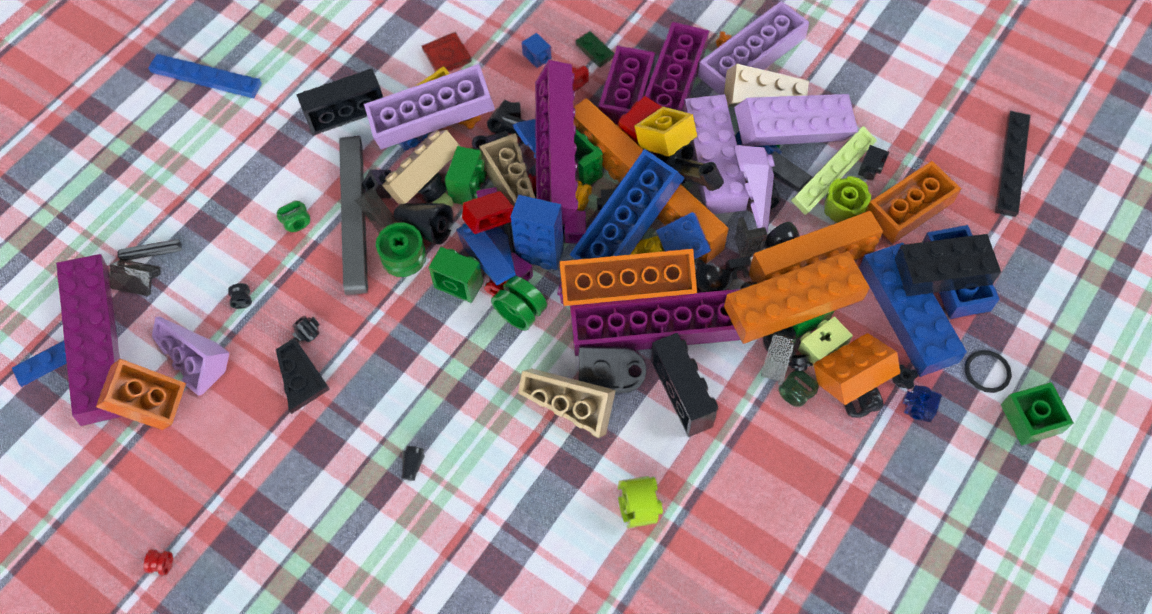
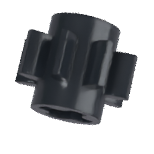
M302 316L292 325L294 328L292 335L298 342L301 340H305L307 343L311 342L319 335L318 326L320 324L314 317L307 318Z

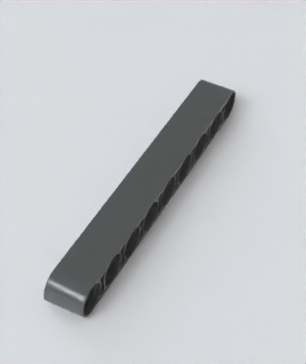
M360 136L339 138L343 287L346 296L368 293L365 194L362 185L364 180L363 146Z

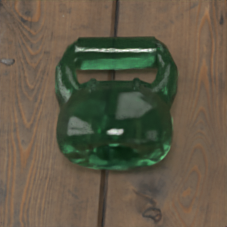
M793 371L787 376L786 381L780 384L778 390L781 397L787 403L794 407H801L808 399L817 394L819 385L817 381L804 371ZM795 376L798 377L807 386H809L812 390L809 391L807 388L801 385L798 382V380L794 379Z

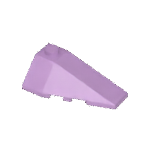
M738 145L735 146L740 170L743 172L745 180L749 182L745 184L750 199L754 200L751 202V207L756 225L761 235L766 237L774 178L772 167L775 166L772 154L768 155L765 148Z
M160 316L155 317L152 332L153 339L164 354H169L173 360V368L180 370L184 376L182 381L186 383V386L198 396L203 395L225 373L229 352L212 340Z

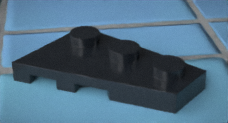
M295 338L276 349L280 372L284 382V390L288 400V409L291 414L330 390Z

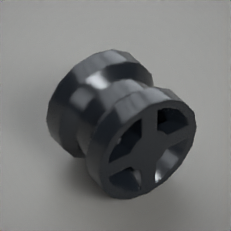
M238 283L228 288V295L231 297L229 303L232 308L243 309L252 304V298L249 296V285Z

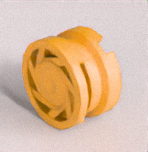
M577 180V210L584 211L589 202L588 198L592 193V187L588 184L582 185V182Z

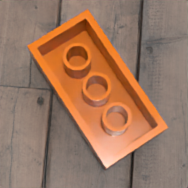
M930 161L871 200L866 212H872L883 230L882 234L894 244L954 203L961 188L939 166Z

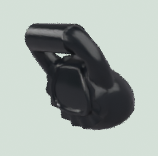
M878 387L857 398L862 409L860 412H856L852 401L844 405L847 415L852 418L864 417L870 412L879 411L884 407Z

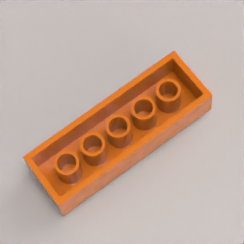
M871 211L862 213L754 253L749 276L752 282L760 283L846 251L850 252L854 260L864 257V255L874 252L883 230Z
M693 249L559 261L563 306L697 293Z
M846 251L729 293L726 296L724 308L740 340L745 344L862 301L870 287L850 252Z

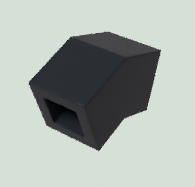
M504 100L498 107L506 109L511 116L521 119L520 102L511 103Z

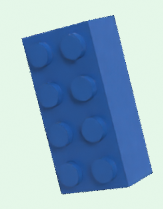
M518 195L511 214L516 255L529 264L540 266L546 270H557L564 250L561 204Z
M964 225L927 232L922 242L973 235L969 226ZM994 285L939 292L949 319L990 312L1000 300Z

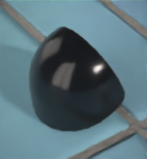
M792 222L780 224L765 237L763 246L767 249L800 237L799 231Z
M698 263L695 273L696 284L702 292L724 291L732 283L735 272Z

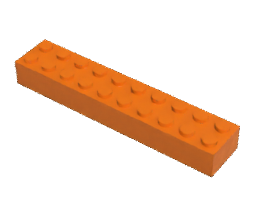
M586 98L573 107L575 108L574 126H576V129L581 134L584 133L594 146H598L603 153V167L608 171L612 179L621 183L643 149ZM680 184L656 219H659L666 226L691 212L695 213L711 248V252L697 259L707 264L725 249L729 228Z

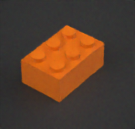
M869 333L860 336L858 339L813 363L818 385L844 405L900 374L897 352Z
M119 359L110 367L96 407L164 430L173 424L186 383Z

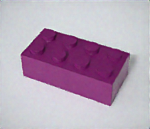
M617 45L598 109L615 124L619 125L620 117L623 114H627L632 109L633 104L645 96L654 70L655 52Z

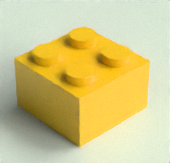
M666 107L660 108L634 126L639 146L642 149L664 156L675 154L677 150L688 145L690 141L697 137L693 114Z

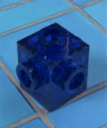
M915 385L912 391H907L902 402V404L906 405L904 413L915 420H924L930 423L937 414L942 394L934 392L926 386Z

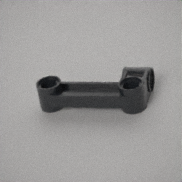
M690 144L683 146L671 156H664L662 154L656 156L678 171L684 177L683 181L705 186L709 191L717 190L724 184V180L714 162L701 163L691 160L694 149Z

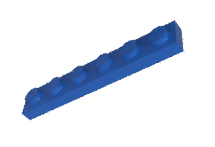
M156 54L148 67L150 72L253 99L262 85L261 80L258 78L161 54Z

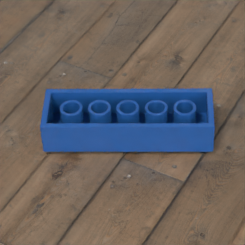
M644 149L569 255L576 260L630 255L682 183L684 177Z
M902 242L864 255L859 269L915 370L918 372L919 377L960 363L967 351L933 293L906 296L895 261V256L900 246L905 245Z

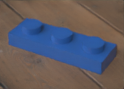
M64 341L12 367L18 384L23 387L67 364Z

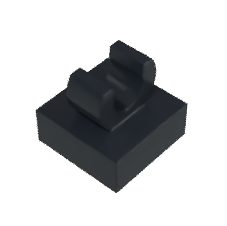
M750 256L730 259L725 262L726 270L735 272L733 280L737 279V271H742L744 278L749 276L747 267L751 265Z

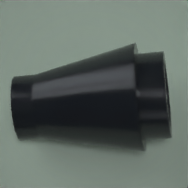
M406 446L402 455L401 479L415 481L425 458V455H423L424 449Z

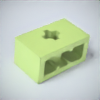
M834 316L829 321H822L813 333L807 332L800 339L801 343L798 351L801 354L809 355V361L815 363L849 344L853 335Z

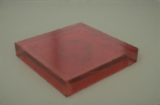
M456 32L421 46L435 72L443 66L449 72L472 62L470 54Z

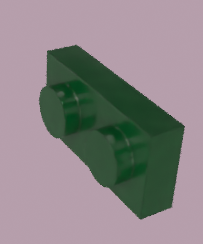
M591 31L575 40L576 46L599 68L614 57V52Z

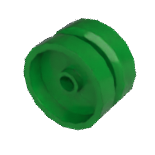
M407 223L388 225L376 238V249L383 268L389 274L396 277H408L422 269L426 262V250L420 232L413 225Z
M514 276L504 283V290H499L491 298V303L504 320L512 326L526 331L534 324L535 316L538 317L545 311L547 302L540 291L519 276Z

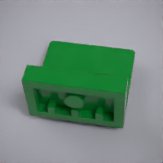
M576 129L574 143L577 146L575 156L580 160L578 162L579 181L582 182V185H593L603 177V153L598 146H594L584 133L581 134Z

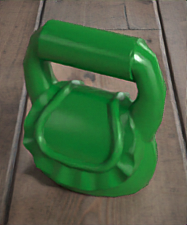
M297 200L277 210V219L288 232L300 231L307 227L311 221L305 204Z

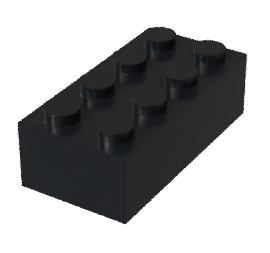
M372 68L296 94L312 136L367 117L364 104L383 98L379 82Z
M988 234L901 245L895 256L906 296L993 285L1001 273Z
M678 333L652 342L651 363L687 436L691 437L713 428L718 405L714 397L710 398L707 392L708 385L703 377L700 378L695 359L690 358L687 353V343L684 339H680Z

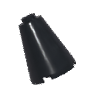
M406 203L398 205L394 210L396 223L413 225L420 232L421 237L432 244H443L451 233V230L448 228L449 224L453 223L454 216L453 210L449 205L444 203Z

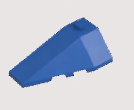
M466 223L456 229L464 250L480 263L481 269L496 285L516 275L509 238L499 227L474 234Z

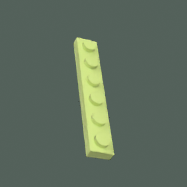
M862 126L791 201L804 215L809 213L828 193L831 183L840 177L842 178L868 151L869 146L877 141L875 137Z

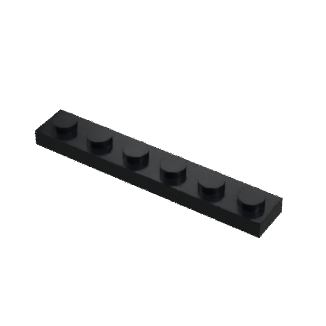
M1010 111L1008 114L995 213L1016 217L1019 213L1031 116L1029 114Z

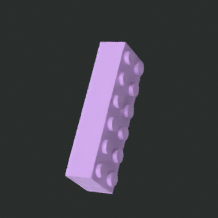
M780 1L702 59L699 63L698 77L719 95H723L726 72L729 68L736 64H741L762 70L766 69L806 38L809 22L783 1Z
M479 64L364 104L373 138L380 149L495 110Z
M725 94L685 99L683 112L693 114L697 137L689 143L694 149L693 161L701 163L714 162L724 180V184L714 191H709L705 186L698 185L702 204L713 214L746 211L749 195L745 187V177L740 170L735 146H737Z
M849 94L746 98L734 107L743 146L844 141L858 132Z

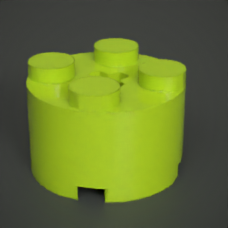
M853 176L834 180L829 187L824 202L825 215L838 223L865 213L871 200V193L868 191L869 187L867 184Z
M643 476L620 480L618 482V490L622 489V496L618 497L623 522H628L626 527L633 528L657 523L659 515L663 514V506L661 500H657L656 497L657 482L655 477Z

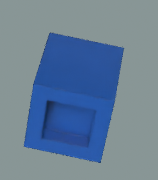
M537 32L522 41L523 55L536 68L552 59L551 46Z

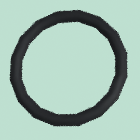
M981 350L974 352L967 358L965 363V375L969 382L975 388L984 392L995 393L1002 391L1009 385L1012 378L1011 367L1007 360L993 351ZM980 355L996 357L1006 368L1007 377L1005 382L996 388H986L979 385L970 374L969 366L971 361Z

